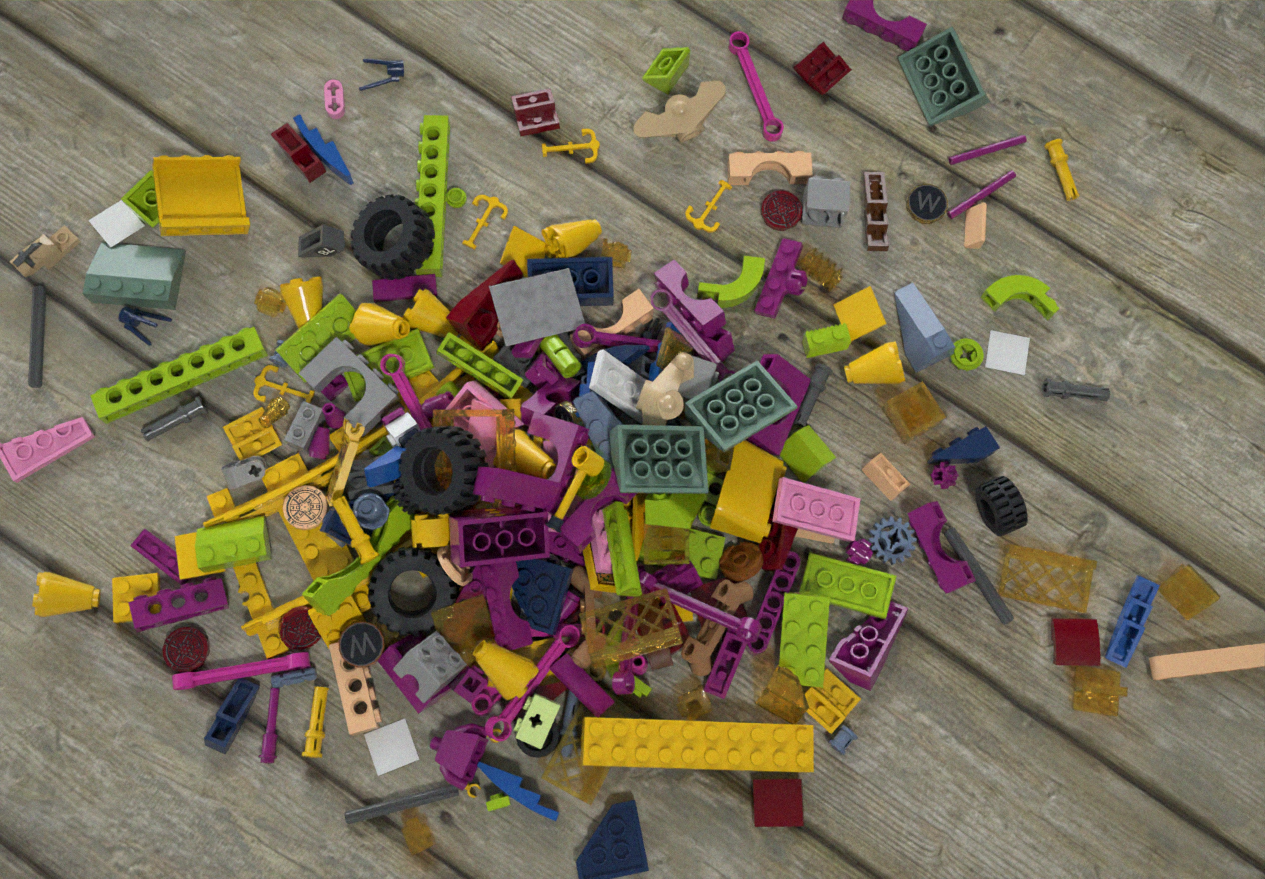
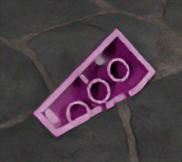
M890 601L886 619L869 616L868 620L861 626L858 625L853 633L838 643L829 662L850 683L871 691L884 666L908 612V608Z

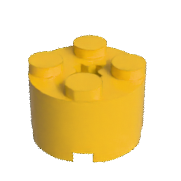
M429 513L416 514L415 519L411 520L413 548H417L418 543H422V548L448 546L450 541L449 514H440L438 517H429Z

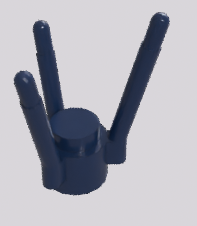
M363 59L364 63L387 65V74L392 75V77L361 86L359 90L363 91L390 82H399V77H404L403 60Z
M127 306L122 308L118 320L125 324V329L131 331L148 346H151L152 343L138 332L134 326L137 327L142 322L156 328L158 324L142 318V316L167 322L172 321L169 317L145 312L137 308L132 309Z

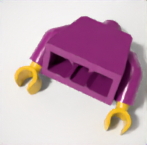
M469 723L456 727L454 731L447 730L443 738L434 736L430 742V748L437 751L435 762L440 764L439 770L445 780L460 790H467L468 795L475 798L477 796L470 793V788L476 786L478 789H481L478 783L469 784L468 781H473L478 768L477 765L481 761L488 741L490 740L492 743L500 741L490 737L489 740L485 739L488 737L485 727ZM498 728L493 729V732L502 733Z

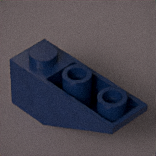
M987 426L980 430L978 427H975L966 433L968 435L966 438L961 440L958 437L949 443L950 447L944 450L940 447L931 453L932 457L927 463L929 465L940 464L941 462H948L949 464L978 463L1000 449V446Z

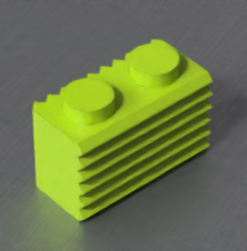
M845 323L843 325L839 324V326L831 325V327L827 326V328L811 330L810 332L806 331L802 340L806 358L848 350L847 348L851 343L847 324Z

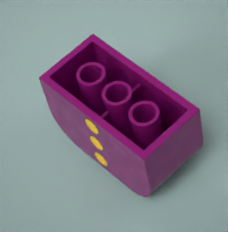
M507 506L459 511L449 514L451 561L461 568L550 557L549 528L544 525L545 522L548 523V512L535 508V512L522 510L521 506H515V508Z

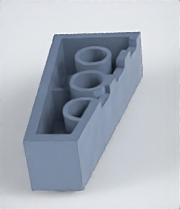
M591 391L575 398L573 402L585 428L590 429L588 435L597 454L604 459L603 468L607 474L614 468L610 448V431L616 425L624 424L613 413V410L605 400L595 391Z

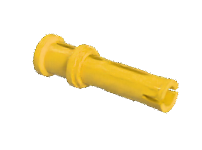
M1055 139L1044 145L1051 158L1050 164L1056 168L1066 200L1077 199L1080 195L1067 163L1069 157L1065 154L1062 147L1063 140Z
M343 496L333 501L332 505L352 540L350 545L356 549L361 558V565L380 556L369 541L370 536L363 532L346 497Z
M314 687L309 730H306L304 735L306 737L305 751L302 752L303 757L322 758L323 756L321 754L322 739L325 738V732L322 731L329 688Z

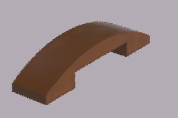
M641 595L639 596L638 619L651 670L674 666L658 597L654 595L649 597Z

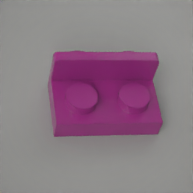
M683 555L651 574L657 579L658 583L685 595L703 585L687 555ZM661 599L664 605L668 603V601Z

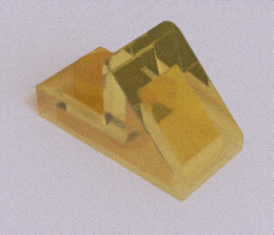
M667 327L656 366L664 370L676 355L682 352H690L693 348L684 336Z

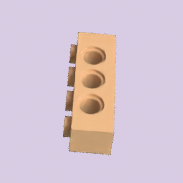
M339 642L329 645L349 734L354 736L379 729V722H382L379 708L375 709L373 701L377 697L374 686L370 687L368 680L371 677L370 668L355 667L352 670H348L346 668L347 662L339 652ZM360 680L362 682L361 689L358 692H353L351 689L352 683ZM361 702L367 704V710L364 714H358L356 711L357 705Z

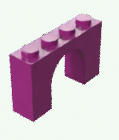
M763 354L760 364L797 405V409L746 440L771 455L779 456L811 379L779 354Z
M534 411L527 433L551 441L558 452L556 470L547 480L560 482L561 486L547 506L541 509L555 514L574 479L577 469L572 464V456L578 448L587 443L590 429Z

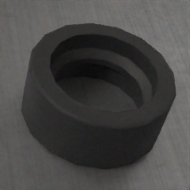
M536 714L535 717H530L532 723L541 722L539 714ZM553 721L550 728L551 740L542 749H533L526 742L516 738L517 745L523 753L530 757L541 758L548 756L555 750L559 742L558 726Z

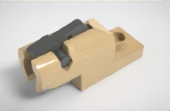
M64 225L49 239L42 234L32 244L20 251L10 263L27 278L37 272L42 266H45L48 270L52 268L81 241Z

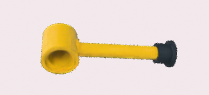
M582 446L574 452L572 464L578 471L555 515H552L549 522L544 524L559 533L562 532L560 529L564 523L563 518L586 474L594 477L601 472L604 466L603 457L586 446Z

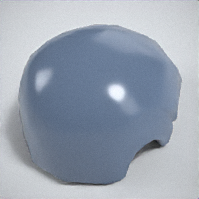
M366 493L360 495L353 503L352 511L359 525L364 528L374 530L382 527L388 520L389 507L383 498L377 494Z

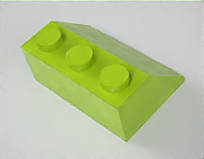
M649 493L645 499V524L690 529L705 500V495Z
M265 516L197 529L195 551L198 569L206 573L271 560Z

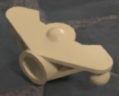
M721 81L701 82L697 95L690 99L680 94L672 96L665 105V112L660 115L645 111L634 124V133L642 139L649 137H677L679 142H685L695 138L705 131L704 122L717 103L725 97V85Z
M685 352L679 353L653 382L646 379L636 409L642 411L643 425L666 426L669 419L676 418L681 414L684 408V400L678 392L679 387L682 383L694 378V361L690 354Z

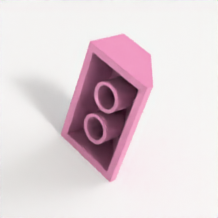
M477 381L467 382L440 415L452 427H461L466 431L469 427L471 403L473 399H476L514 416L509 432L521 429L524 425L521 420Z

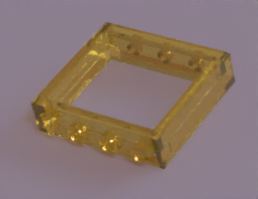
M514 409L433 410V427H454V417H496L497 468L516 472V421H514ZM441 451L436 459L435 473L440 485L447 490L452 481L453 469L449 457L445 452Z

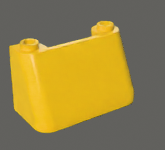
M747 440L734 446L710 528L761 543L763 536L768 537L771 524L767 522L779 478L784 477L787 468L783 466L784 461Z

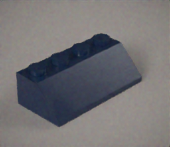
M612 257L527 259L528 277L569 268L580 306H613Z

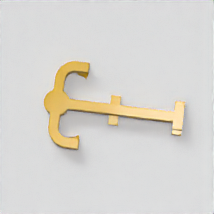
M581 129L582 136L586 134L591 135L592 140L590 143L572 144V142H568V145L546 147V143L542 144L543 157H547V152L569 150V154H573V150L591 149L593 156L585 158V164L597 160V150L600 148V143L596 140L593 130Z
M723 180L719 181L718 184L721 185V188L711 202L707 201L705 203L708 207L700 218L695 219L691 217L690 213L694 210L692 206H688L685 217L693 224L695 229H702L708 233H713L719 228L720 223L716 222L713 227H708L704 224V220L711 209L716 211L718 207L715 204L724 190L732 189L729 183Z
M486 195L475 197L472 205L478 207L479 201L484 200L488 202L489 206L481 219L477 218L476 222L478 225L469 241L464 240L462 242L463 245L474 250L477 246L473 242L482 227L489 225L486 220L493 208L498 207L504 212L500 218L506 219L508 209L506 205L499 202L497 197H488Z
M273 365L264 367L260 376H257L254 380L256 384L253 391L254 397L263 403L266 401V396H259V391L264 386L280 390L279 394L283 396L286 392L304 398L310 404L315 391L310 390L309 394L287 388L288 383L285 382L281 386L266 381L265 377L268 371L276 373L279 370L278 367Z

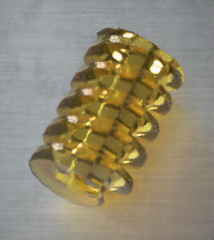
M815 247L805 255L798 267L803 265L802 271L805 272L810 269L809 276L813 277L816 275V282L823 280V287L830 284L828 291L832 292L844 278L842 276L843 268L836 271L837 263L829 266L830 258L822 260L824 254L822 252L816 256L817 248Z

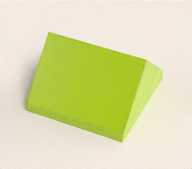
M689 47L663 48L642 77V80L668 95L688 67L691 50Z
M150 170L121 200L141 221L154 229L159 224L153 171Z
M809 425L791 435L785 441L779 455L802 483L807 482L836 459V456Z

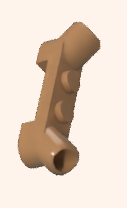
M578 565L573 568L574 571L570 583L583 594V599H580V612H584V620H581V634H585L586 640L573 652L572 660L580 668L586 669L594 660H606L605 634H596L594 598H601L602 591L590 589L587 570L582 565Z
M724 580L719 583L711 597L717 600L714 608L734 615L739 605L753 599L754 593L752 587L745 581L734 584L729 580ZM706 619L696 639L690 636L687 638L683 645L681 656L690 663V670L693 674L705 676L712 671L710 655L720 641L726 627Z

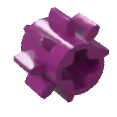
M941 462L940 465L933 466L934 470L930 476L934 486L940 485L941 489H948L949 486L956 485L955 481L959 474L955 469V465L949 466L948 462Z
M864 538L858 541L855 539V541L850 542L845 550V553L849 555L846 560L855 565L860 563L865 565L873 554V551L869 548L871 543Z

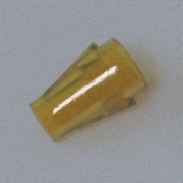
M279 396L271 399L262 416L258 419L259 423L265 428H269L273 423L288 414L290 405Z

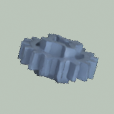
M890 516L888 522L882 518L880 524L875 523L873 525L875 530H870L868 533L873 538L867 541L873 544L870 550L877 552L874 557L875 559L881 556L883 558L882 563L890 560L891 565H894L896 559L899 563L904 562V557L908 559L911 556L909 551H914L916 548L911 543L916 542L917 538L911 537L915 531L907 529L909 526L908 522L903 525L901 524L902 518L895 522L893 516ZM886 527H892L891 530L888 532L881 531ZM893 535L895 543L890 547L891 540L889 538ZM896 549L899 551L903 550L899 554H892Z

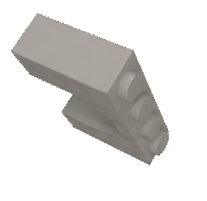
M336 337L299 374L318 393L341 373L356 372L363 375L366 382L365 394L361 401L343 418L348 419L353 428L356 427L357 422L362 423V426L365 427L362 434L364 437L401 401L396 395L399 391L391 383L386 385L381 380L384 377L375 368L371 371L367 367L369 362L361 354L356 356L352 352L354 348L346 340L341 342Z

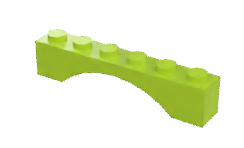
M391 496L386 502V505L389 507L388 520L382 527L373 530L372 537L369 540L375 552H378L380 556L361 565V558L358 556L350 565L328 576L317 577L302 593V596L318 613L327 616L335 613L346 597L354 593L355 587L369 576L373 567L385 558V554L391 547L398 544L400 537L411 529V520L415 519V515H408L407 512H403V507L399 508L397 505L399 501H395V496Z

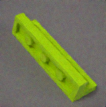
M616 501L602 509L616 593L620 596L639 597L642 595L628 514L627 510H624L623 502Z

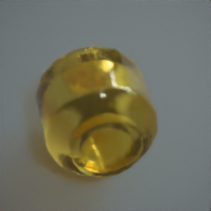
M269 286L259 289L254 301L258 312L273 318L279 313L283 314L287 306L281 291Z

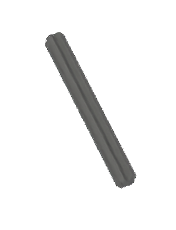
M34 286L32 288L28 385L31 388H40L42 386L46 289L43 286Z
M954 527L946 530L944 536L959 559L967 561L976 579L975 583L1002 624L1005 625L1011 622L1014 616Z
M450 784L346 811L345 820L347 824L448 799L458 796L459 790Z

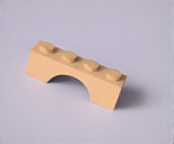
M761 151L754 153L734 152L729 154L727 162L728 183L730 185H749L752 177L763 170H774L781 173L789 184H807L808 179L813 176L811 153H805L804 151H796L794 153H785L783 151L764 153Z
M638 289L622 300L621 308L623 314L615 325L603 329L594 327V329L598 332L629 336L635 331V327L641 323L644 325L653 318L654 308L641 290ZM581 330L578 332V337L582 341H591V335L587 331ZM574 333L570 335L573 347L581 354L583 360L606 347H612L592 344L588 348H580L573 342Z

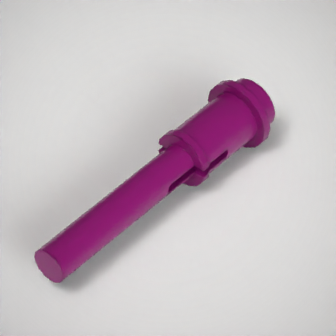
M271 688L266 734L262 736L261 755L258 756V758H261L260 763L273 764L275 759H277L275 753L278 735L275 734L279 688Z

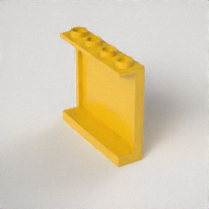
M166 155L153 157L152 171L160 235L248 234L250 220L246 216L239 167L241 157H234L232 155L223 157H212L210 155L202 157H191L188 155L180 157H169Z

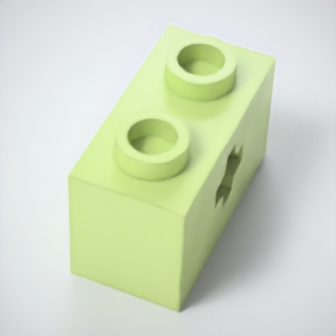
M535 692L532 697L528 696L523 706V709L526 710L523 719L518 718L513 728V731H516L515 738L541 749L560 708V704ZM536 714H539L541 723L536 722L535 726L532 725L530 717H535Z

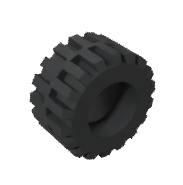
M1000 476L977 486L975 497L978 510L983 521L994 534L1001 537L1027 525L1028 514L1024 499L1018 488L1009 478Z

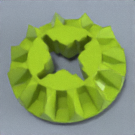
M963 338L954 343V354L950 356L951 364L957 366L958 370L962 369L967 372L975 370L981 365L984 353L982 347L976 341ZM963 351L965 353L972 352V354L969 356V360L967 358L960 359L961 355L963 354Z

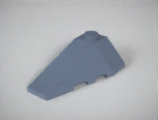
M914 283L895 291L894 295L905 356L914 372L917 373L953 355L955 349L953 342Z

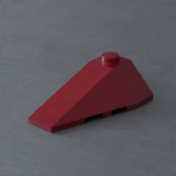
M511 259L461 299L446 316L454 330L481 351L486 348L499 329L496 327L499 320L489 286L522 279L524 274L515 260Z
M777 489L767 522L771 524L768 537L763 536L759 544V549L763 555V565L761 567L763 570L783 569L798 530L795 527L772 522Z

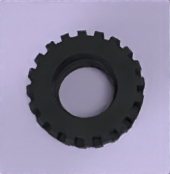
M394 194L385 195V198L383 196L375 199V202H369L365 210L359 212V218L354 221V230H351L350 236L353 241H350L351 249L354 250L353 255L355 259L377 276L387 280L403 279L405 275L410 276L414 274V270L420 269L425 259L428 260L430 257V249L433 250L434 246L432 239H435L434 225L432 220L429 219V215L410 199ZM403 224L402 233L397 243L390 249L383 251V244L387 234L395 226Z
M457 426L425 428L421 432L415 433L412 436V440H408L404 446L406 450L402 451L400 456L402 463L399 464V471H401L399 479L400 483L404 485L405 489L403 491L405 495L410 496V502L414 506H419V510L425 513L429 512L431 515H444L465 511L479 501V495L473 494L478 466H489L485 462V457H487L485 450L480 448L481 443L477 438L472 439L473 434L468 430L464 431L463 428ZM441 451L445 452L449 457L453 469L452 481L447 490L440 485L435 473L436 459Z
M412 546V548L408 549L402 547L398 548V551L394 553H388L373 570L369 583L368 600L372 613L377 616V621L381 625H386L387 630L391 632L395 630L402 636H406V634H413V637L420 636L422 632H426V634L432 632V628L436 626L439 628L444 623L443 620L449 617L452 612L451 608L456 600V585L442 568L437 554L435 555L427 548L424 550L419 549L418 546L417 548ZM406 571H420L430 578L433 583L434 594L426 607L416 611H407L399 608L393 602L390 593L391 585L399 574Z

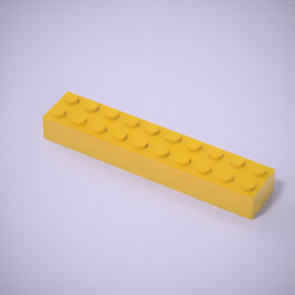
M584 717L582 719L580 766L811 773L814 772L813 725Z

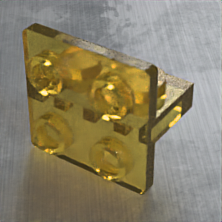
M1183 563L1174 570L1168 579L1159 584L1160 587L1158 589L1186 620H1190L1221 597L1190 564L1185 566Z
M1075 666L1072 709L1113 717L1118 716L1119 699L1127 697L1128 693L1127 687H1120L1121 673L1119 671L1087 666Z

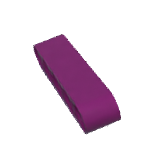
M789 551L787 558L794 561L793 568H788L784 564L782 570H775L755 618L758 622L760 619H767L770 622V628H762L758 640L762 643L760 650L753 649L751 642L747 643L746 650L751 655H760L768 646L784 606L785 592L789 593L800 566V557L795 552ZM777 578H782L786 581L785 588H779L776 585L775 581ZM768 599H776L778 608H770L767 603Z

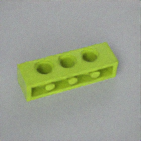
M448 332L437 349V355L507 399H512L524 380L450 332Z

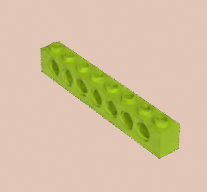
M424 115L423 123H420L419 128L420 135L423 136L422 141H419L418 144L421 160L417 162V171L420 173V179L416 180V191L419 192V198L415 199V204L426 213H435L429 217L434 225L435 239H432V242H434L433 250L430 249L432 254L428 260L425 259L422 263L423 266L415 271L417 276L435 274L436 277H442L450 120L448 115ZM432 137H438L437 140H430ZM430 156H437L435 159H429ZM431 174L436 175L434 178H428ZM430 193L435 194L433 197H426Z
M246 327L233 336L220 338L214 344L203 345L195 352L184 353L178 359L171 362H162L152 370L141 371L133 378L122 379L114 386L100 388L90 397L98 418L105 424H108L268 356V353L256 328ZM239 345H245L241 351H236ZM225 353L223 358L216 360L218 354ZM204 361L202 367L196 368L199 362ZM179 370H184L181 376L175 377ZM163 378V382L155 386L156 381ZM142 387V391L139 394H135L136 389ZM122 396L119 402L114 403L116 397Z

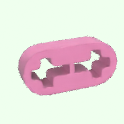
M329 80L324 85L325 108L330 118L339 119L345 114L344 90L338 80ZM334 87L337 88L336 96H333L331 92ZM334 103H337L338 108L334 112L332 109H334Z

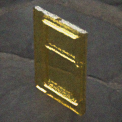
M483 594L431 613L436 631L445 638L446 642L461 656L470 668L473 664L479 669L481 668L476 661V657L473 655L477 645L483 640L495 643V634Z

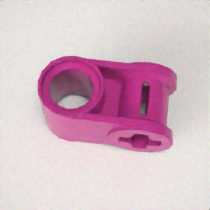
M486 683L471 703V706L476 715L485 717L491 713L503 697L496 688L488 687ZM479 700H486L489 705L486 710L479 711L476 709V703Z

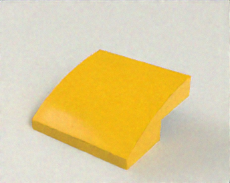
M263 407L223 426L240 461L253 456H262L282 446Z
M826 668L824 671L823 688L810 687L797 704L832 734L858 704L861 697L832 671Z

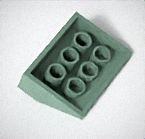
M953 27L948 28L898 57L930 126L970 113L990 102Z
M101 242L86 273L82 294L91 303L176 310L186 251L184 249L116 244L110 247L108 243Z
M757 360L685 402V417L692 426L704 427V437L723 452H726L797 409V405Z
M616 425L610 431L611 456L620 493H708L704 427Z

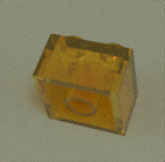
M923 381L886 401L882 407L883 412L904 444L940 425L946 418Z
M643 512L644 565L689 564V529L645 524V512Z

